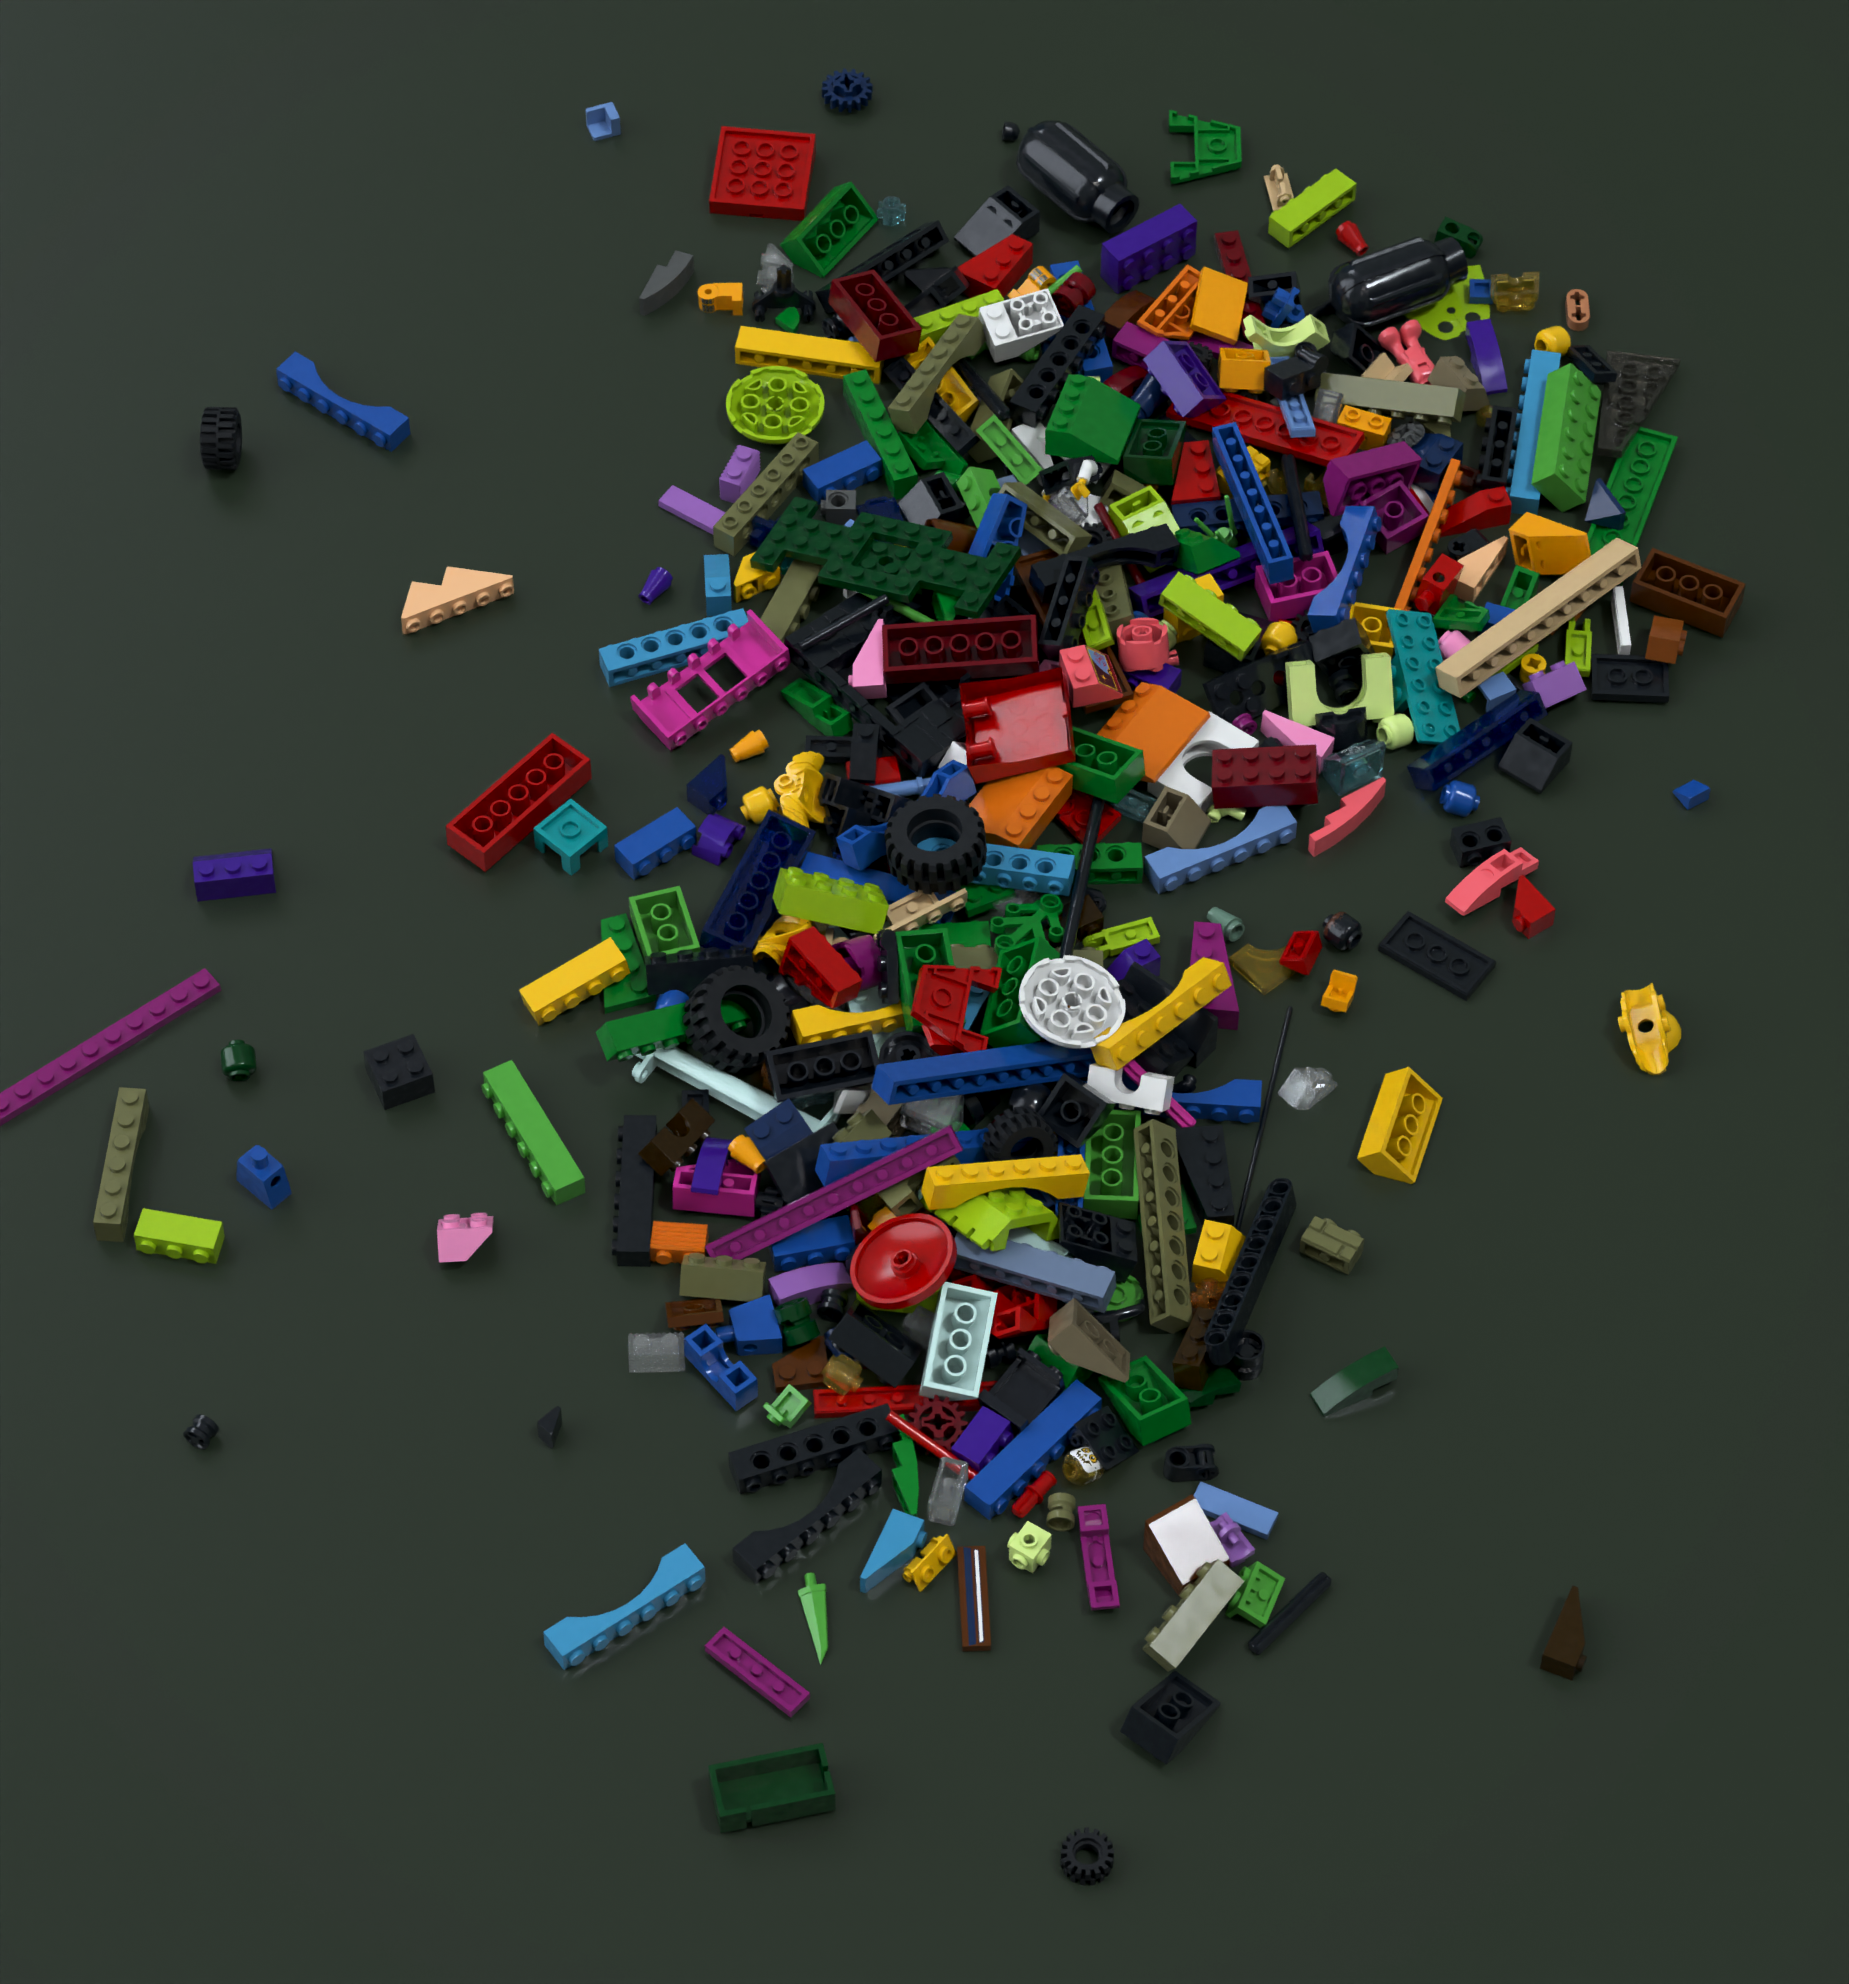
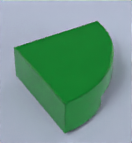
M788 307L775 318V324L788 333H796L798 331L800 317L795 307Z

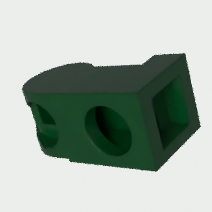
M1445 216L1434 240L1436 242L1447 237H1453L1462 247L1465 256L1472 258L1478 252L1483 242V237L1471 227Z

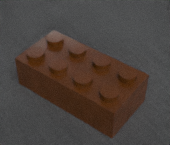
M1652 548L1642 568L1633 580L1630 602L1673 619L1682 620L1686 624L1723 638L1743 602L1746 583Z

